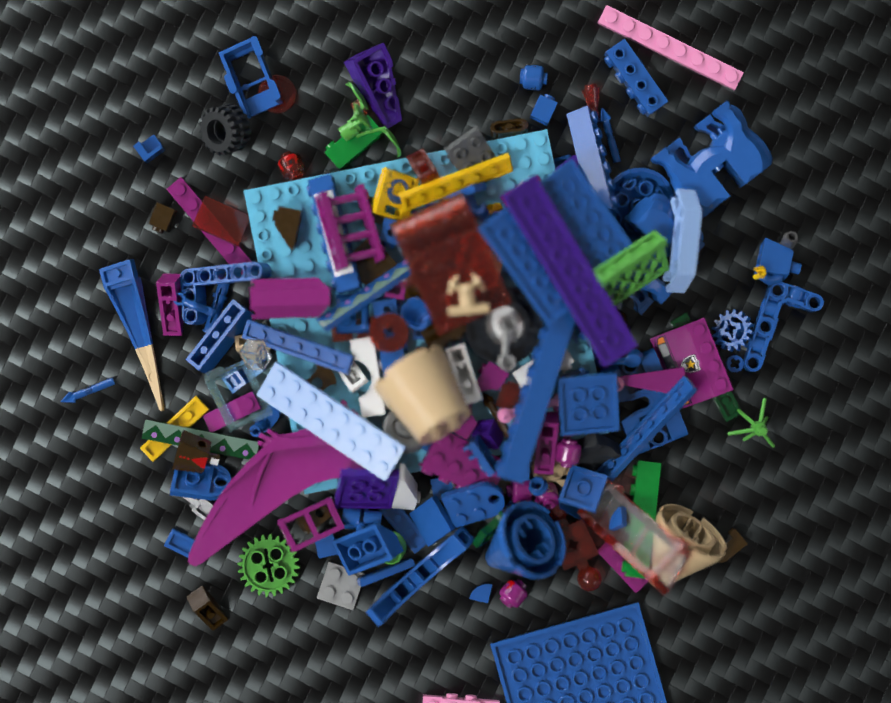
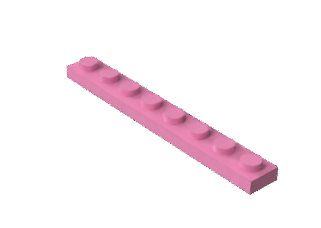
M606 5L597 23L732 90L736 89L744 73Z

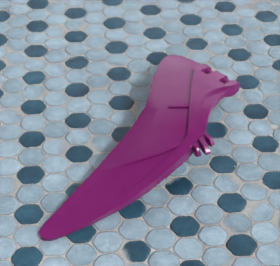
M343 399L340 403L349 408L346 405L347 402ZM306 428L281 435L268 429L267 433L271 437L260 433L258 437L266 440V442L258 441L257 444L263 446V448L244 465L214 503L192 545L188 556L189 564L193 566L200 565L292 496L318 482L339 478L341 469L366 468Z

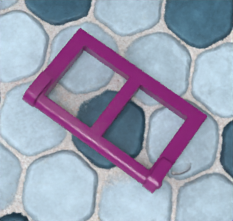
M330 496L277 521L292 553L345 528ZM327 505L336 527L319 534L309 512ZM304 515L314 537L296 545L286 523Z

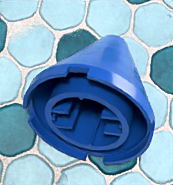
M523 501L511 506L502 515L485 554L487 564L492 568L532 579H542L554 574L558 566L562 565L566 554L565 537L559 522H554L548 515L550 511L536 502Z

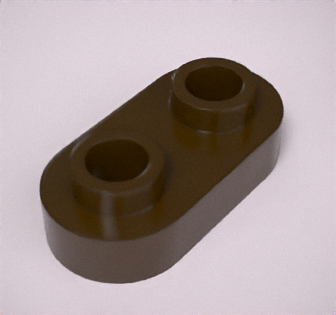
M510 119L492 123L490 131L493 138L501 139L526 134L529 132L528 122L524 119Z

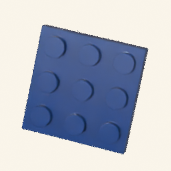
M616 372L557 377L561 436L619 431Z

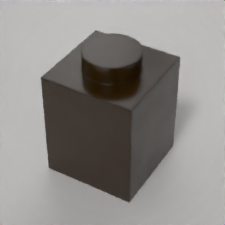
M156 203L148 224L153 226L152 230L163 234V231L169 232L177 211Z

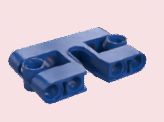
M651 348L641 352L643 360L631 372L625 369V365H608L602 369L600 368V372H616L617 377L661 371L663 368L655 349ZM624 386L618 392V402L633 401L643 396L649 399L648 406L633 412L621 421L626 437L667 393ZM680 411L659 431L663 435V440L660 443H656L652 438L637 455L688 435Z

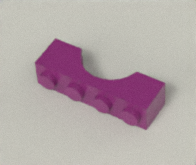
M488 362V364L483 363L477 372L480 374L477 379L480 393L486 390L498 391L509 373L492 362ZM473 403L468 404L471 412L469 418L460 428L453 431L465 440L468 439L477 425L472 414Z

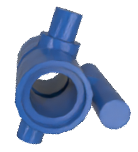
M343 509L342 523L345 527L344 529L358 531L376 523L381 525L382 512Z

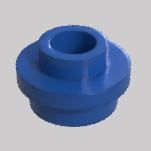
M535 477L529 483V491L534 496H541L548 489L547 481L541 477Z

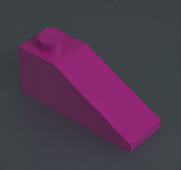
M163 274L156 282L163 335L182 336V305H176L173 302L178 301L181 303V295L177 294L181 293L180 274Z
M252 391L203 415L209 431L214 432L263 408L255 391Z
M558 412L545 413L536 441L534 473L553 475L559 424Z

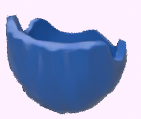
M411 298L402 306L401 318L411 329L422 331L427 329L433 322L434 314L431 307L420 298Z

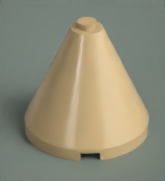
M665 504L657 513L649 575L650 583L656 588H663L719 562L726 554L724 552L727 546L718 530L705 518L699 521L693 517L692 513L694 511L684 506Z

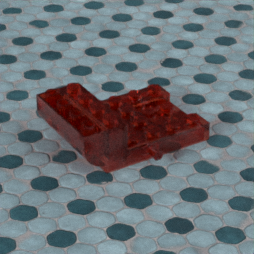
M462 192L389 224L410 270V278L400 281L403 289L414 284L419 290L438 335L512 303L491 257L492 248L479 232L477 222ZM475 274L482 280L485 287L484 291L480 287L474 290L476 303L487 302L489 304V312L449 316L447 306L460 304L458 291L453 290L451 295L448 293L449 283L457 275L459 276L458 283L470 284L474 281L471 275Z

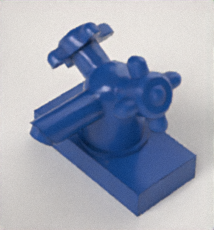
M485 182L471 185L444 197L446 204L461 202L465 214L464 216L461 213L458 214L460 218L459 224L471 228L473 225L470 222L473 217L479 216L480 222L483 223V220L488 216L489 210L486 209L487 205L484 203L478 205L475 198L476 194L487 190Z

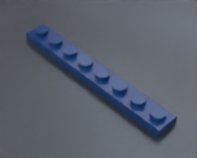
M683 376L620 443L621 456L617 459L607 460L595 471L608 476L606 487L697 392V388L688 377Z

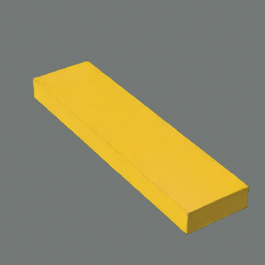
M195 396L167 423L191 428L210 409L198 396ZM148 440L140 449L154 462L172 444Z

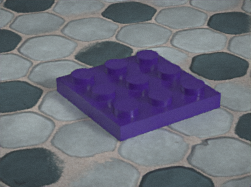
M341 469L333 502L335 508L391 509L400 477L399 470L393 469L388 479L384 481L368 469Z

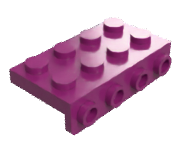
M451 433L439 441L432 442L423 461L418 464L422 467V472L430 476L434 473L439 476L438 480L446 484L453 482L456 484V489L478 482H491L497 485L501 478L496 476L497 471L494 475L488 477L481 470L477 457L469 460L468 457L473 451H463V448L469 442ZM493 455L496 462L501 460V458Z

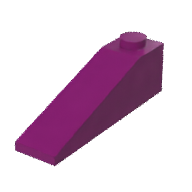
M684 367L620 376V378L623 380L624 386L668 393L685 376Z

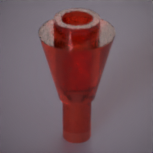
M596 84L585 85V89L581 90L588 107L592 111H596L599 118L597 106L599 103L600 87H596Z

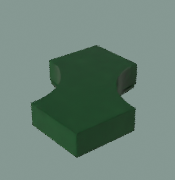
M511 504L502 509L479 532L472 542L475 547L482 546L492 538L502 515L512 506Z

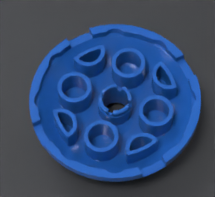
M647 168L628 169L613 179L615 184L614 195L617 196L620 204L618 207L619 215L613 217L632 244L642 239L623 219L634 208L633 204L645 197H650L654 193L665 195L670 200L675 197L665 177Z

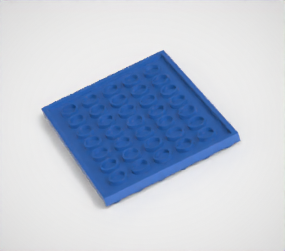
M638 602L490 643L507 703H667Z

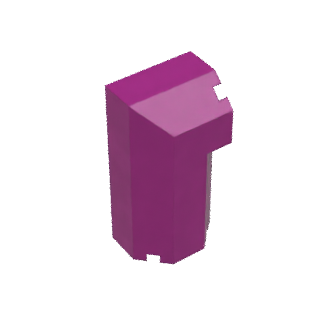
M319 278L251 279V284H255L254 287H250L251 311L255 312V315H252V319L319 318L332 307V290Z

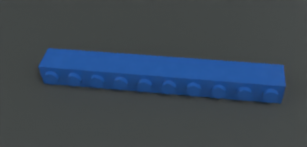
M570 311L566 312L551 325L547 326L545 324L538 334L540 341L538 347H535L533 350L532 358L534 359L526 372V377H528L526 384H523L520 390V403H517L515 406V418L508 427L509 437L503 443L501 450L503 455L495 468V471H497L496 476L520 484L524 482L575 323V319Z

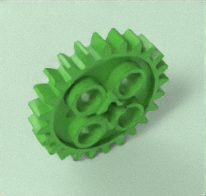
M262 534L261 540L257 537L254 538L255 544L250 541L248 542L249 549L246 547L242 548L246 554L239 555L243 561L238 562L237 565L243 566V568L238 573H244L241 580L247 579L245 587L252 585L251 592L258 589V595H260L262 591H265L266 597H268L271 591L273 596H276L277 590L283 594V587L291 588L288 582H296L292 576L299 575L295 569H299L300 565L295 564V562L299 561L300 558L294 557L297 551L291 552L289 545H286V539L282 542L280 541V535L273 539V535L270 534L268 539H266L265 535ZM265 548L268 550L269 562L274 564L271 567L273 582L270 581L269 568L264 566L267 563L264 552ZM279 549L281 551V558H273L272 550ZM260 553L263 557L262 562H255L253 554ZM283 568L285 576L282 578L277 577L275 570ZM258 572H264L266 574L265 581H259L257 579Z

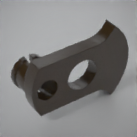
M316 364V371L306 380L312 384L313 379L320 378L323 382L320 388L322 391L330 385H337L333 371Z

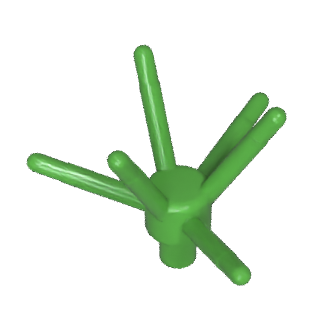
M766 398L762 400L759 421H753L741 409H737V412L752 424L751 428L728 432V435L752 432L744 437L743 441L758 435L763 436L771 447H775V444L767 435L766 423L768 417L764 418Z

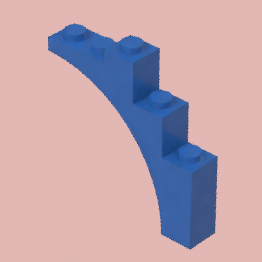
M461 526L438 544L426 557L415 564L403 577L391 585L366 613L379 627L425 583L464 552L475 539L464 526Z

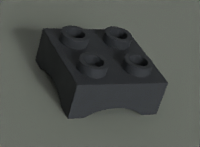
M588 433L578 441L582 447L578 464L585 469L595 472L607 460L617 459L621 456L618 443L599 433Z

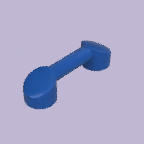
M632 349L626 357H620L609 365H626L633 368L641 363L643 354L637 349ZM594 359L595 365L602 369L603 366L599 359Z

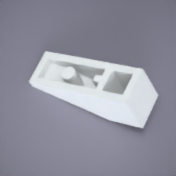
M464 343L445 349V354L467 405L482 400Z
M400 464V477L392 508L415 510L416 504L420 503L421 492L417 491V483L406 465Z

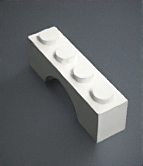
M373 336L350 340L352 355L355 356L354 360L365 364L372 378L369 390L359 398L362 418L386 414L385 410H388L389 407L374 389L376 381L380 379L379 371H383L381 359L377 360L376 352H380L378 340H374Z

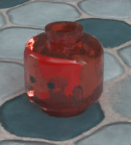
M290 151L282 154L277 164L283 178L290 181L302 178L306 170L300 155Z

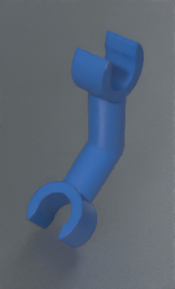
M177 293L183 298L181 303L173 301L176 305H185L211 317H214L217 310L212 309L208 305L205 306L188 299L184 293Z

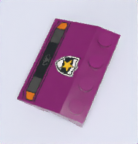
M705 318L650 339L663 370L684 367L685 376L697 388V392L681 409L733 390Z

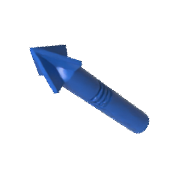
M602 108L599 122L603 124L605 134L607 135L613 162H621L609 121L611 117Z
M112 377L74 393L69 392L61 402L75 403L77 399L87 396V394L89 395L115 385L114 379Z

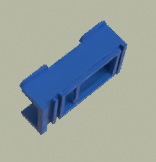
M252 36L219 52L227 73L224 79L230 93L236 95L243 114H246L248 118L283 103L257 37ZM254 51L265 77L248 85L244 84L241 87L231 61ZM264 80L267 81L268 90L248 99L245 98L242 90H248L253 85Z

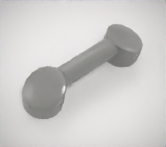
M512 315L502 317L499 322V327L502 329L501 355L498 357L497 363L501 369L506 371L514 369L516 365L515 358L509 355L510 331L515 330L518 325L516 317Z

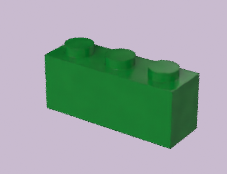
M367 115L366 117L368 118L372 126V129L379 128L378 125L371 119V117ZM362 122L359 124L362 129L359 133L369 130ZM379 131L363 135L359 138L355 136L347 142L340 134L341 138L337 142L332 141L326 146L325 154L339 171H342L382 137L384 133Z

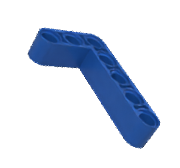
M263 262L185 269L180 274L181 293H184L188 299L206 306L205 286L249 282L251 279H268L272 270L269 264ZM182 305V317L185 323L201 325L206 322V314Z

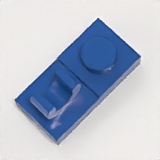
M480 435L473 436L470 443L465 445L463 451L472 450L473 453L468 457L469 460L477 457L481 470L490 477L496 473L497 462Z

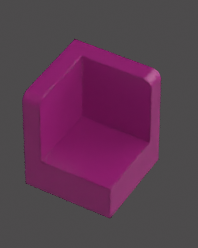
M403 280L384 293V297L404 301L407 281Z

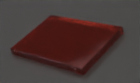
M205 196L192 227L238 247L249 222V215Z

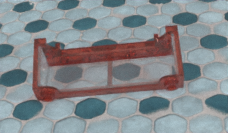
M608 480L596 514L583 509H579L577 514L594 533L665 596L671 590L691 555L687 549L688 543L681 537L677 539L670 535L623 493L625 489L618 482L614 484ZM621 506L626 507L627 526L616 531L609 530L610 519L615 510Z

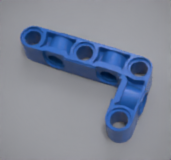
M783 282L768 286L752 329L754 334L750 335L752 341H748L743 358L744 369L749 372L761 369L765 356H767L765 353L769 341H772L779 320L778 315L783 304L814 312L823 307V298L818 294ZM775 285L781 288V294L779 296H776L773 293V287ZM811 298L817 300L816 308H812L809 305ZM763 321L769 324L767 332H763L760 328ZM750 358H754L757 361V365L753 369L748 366Z

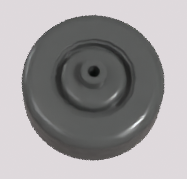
M392 410L387 414L383 422V432L406 446L403 454L419 451L424 444H420Z

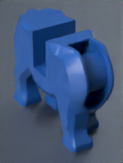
M728 100L711 113L723 124L714 121L712 116L709 115L694 127L696 131L710 135V138L713 140L710 147L702 149L691 156L687 147L683 145L682 140L678 138L650 159L653 164H659L666 170L670 178L669 184L675 197L678 198V195H676L677 189L696 191L702 210V218L711 213L721 202L730 196L714 174L724 167L738 187L741 188L769 167L773 160L771 151L765 142L748 128L741 110L734 105H730Z
M654 193L650 197H645L639 201L623 219L642 238L654 230L667 240V246L665 247L666 257H669L672 250L675 215L670 203L671 200L665 195ZM701 229L698 252L705 245V243L702 242L704 240V236ZM649 260L645 269H649L653 261ZM660 262L658 263L655 271L662 267V264ZM633 271L630 279L635 277L637 271ZM643 272L640 280L645 277L646 273ZM656 278L629 297L633 299V309L642 315L654 302L648 297L647 291L651 292L653 299L660 304L672 292H667L665 283ZM618 281L614 289H618L622 281ZM627 283L624 291L629 288L631 283Z

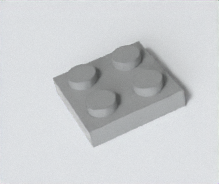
M329 561L317 599L353 610L361 588L356 579L365 575V573L358 572L348 576L344 566Z

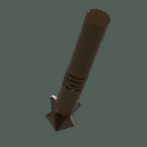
M483 392V404L485 407H488L508 440V425L499 421L497 417L499 410L494 404L495 400Z

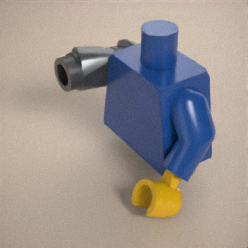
M795 232L785 233L780 243L768 238L763 240L760 244L756 267L753 268L755 270L753 279H759L770 286L784 281L789 272L797 275L800 273L802 264L792 261L794 253L792 248L798 241V236Z

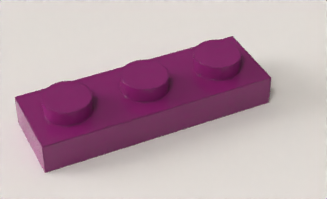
M611 538L596 550L635 593L649 581V579L624 577V572H621L622 561H626V554L623 553Z

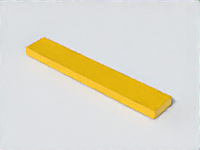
M506 153L399 193L404 212L444 198L471 185L487 182L513 172L510 156Z

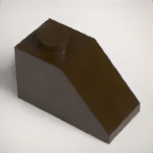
M278 206V210H274L272 221L275 222V227L291 250H295L303 212Z
M203 586L187 596L193 612L212 631L228 621L225 613Z

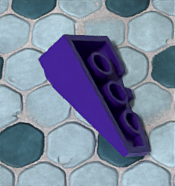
M384 43L360 52L344 61L351 78L383 127L390 128L402 121L399 99L396 96L395 90L396 81L393 78L392 72L393 63Z

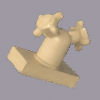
M475 274L471 275L474 281L470 284L458 283L459 276L457 275L449 283L448 293L451 295L453 290L458 291L460 300L459 305L447 306L449 316L489 312V304L487 302L476 303L474 290L478 287L482 291L485 290L482 280Z

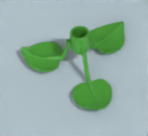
M352 82L346 83L345 85L351 87L359 99L360 106L356 102L354 103L355 114L345 125L338 129L342 137L347 142L355 136L359 138L363 135L381 131L396 146L397 158L400 157L402 153L395 136L386 126L372 129L368 118L363 112L364 108L366 110L369 109L364 96ZM362 122L369 130L359 133L362 130L359 124Z

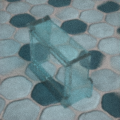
M247 359L225 369L218 367L204 375L206 386L229 433L253 421L258 422L272 415L273 410L270 404L257 396L261 386ZM243 369L263 411L235 424L215 381Z

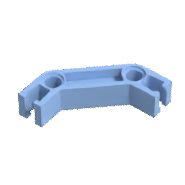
M677 189L676 195H678V198L673 197L670 201L675 215L669 270L664 273L662 278L663 281L670 282L665 287L667 292L685 293L696 273L702 210L695 190Z

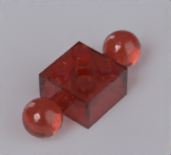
M558 504L549 510L550 513L548 515L554 522H559L564 533L566 554L561 566L565 571L577 565L579 570L577 576L578 585L585 591H594L600 586L602 577L596 568L589 566L587 560L599 553L583 520L577 519L569 523L566 518L568 513L560 509ZM570 540L577 541L574 549L572 547L568 548Z

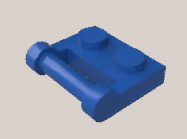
M353 294L336 295V306ZM369 304L361 309L360 325H356L355 313L336 326V334L370 333Z

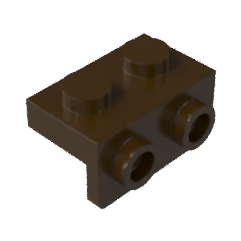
M447 315L420 333L429 349L433 346L445 348L447 342L452 339L456 341L464 336L463 333L466 332V326L458 321L456 315Z

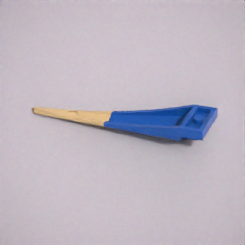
M129 259L101 268L99 271L103 287L136 350L159 410L164 411L141 277H138L134 259Z

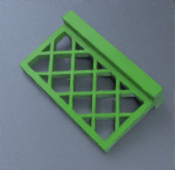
M655 230L593 270L608 297L615 293L613 299H611L614 306L669 270L665 252L667 240ZM649 260L653 261L649 269H645ZM660 262L662 264V267L655 271L658 263ZM633 271H637L635 277L630 279ZM643 272L646 273L645 277L640 280ZM622 281L618 289H614L617 282ZM627 283H631L629 288L624 291Z

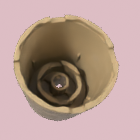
M433 346L432 350L429 351L423 348L404 357L384 372L386 376L383 379H378L374 386L377 394L422 445L439 441L457 430L471 414L445 351L441 346Z

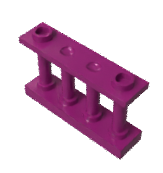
M363 183L359 184L354 189L355 193L331 198L330 196L328 197V193L325 191L314 197L336 273L344 271L349 267V262L374 257L375 263H379L385 259V248L380 243L368 201L369 193ZM358 201L360 212L338 217L333 214L332 207L334 205ZM363 219L366 230L347 235L339 234L338 224ZM365 238L369 239L371 249L351 254L344 252V243Z

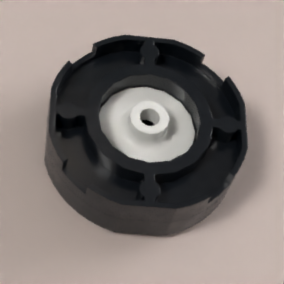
M496 286L485 289L475 296L476 303L487 302L489 304V312L465 314L464 324L466 326V332L463 333L464 338L476 356L484 361L497 363V359L501 355L502 329L499 327V322L506 315L515 316L518 321L517 328L510 331L509 355L513 356L516 363L533 353L534 348L538 347L540 341L538 334L541 328H543L544 321L521 289Z

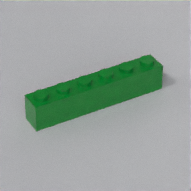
M638 460L636 465L632 466V476H635L634 484L630 485V495L633 496L632 503L628 504L627 514H630V522H627L625 533L628 534V541L624 542L623 553H626V561L623 560L621 572H624V577L649 579L661 463Z

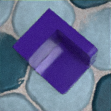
M495 419L478 420L472 436L479 434L489 450L499 449L504 438V433Z

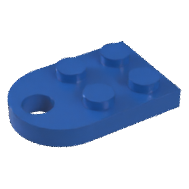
M206 463L202 473L174 470L170 495L202 500H217L231 481L230 473L221 465L216 466ZM222 480L226 482V485L218 486L216 483Z
M478 482L441 493V499L455 528L494 517L504 507L503 491L499 486L491 482ZM497 495L499 498L492 500L489 496Z

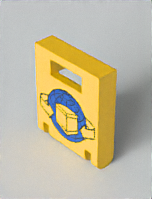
M384 167L380 175L371 212L392 220L408 223L411 210L404 212L399 193L417 187L419 179ZM386 205L397 208L394 215L384 212Z

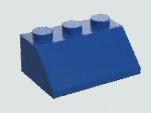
M378 523L332 541L348 576L392 560L404 551L396 534Z

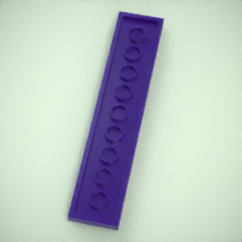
M536 175L531 176L502 194V200L602 366L606 367L638 346Z

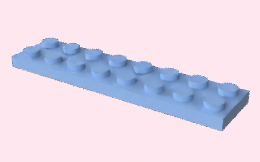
M275 362L257 393L258 397L384 481L388 479L406 449L405 445L279 362Z

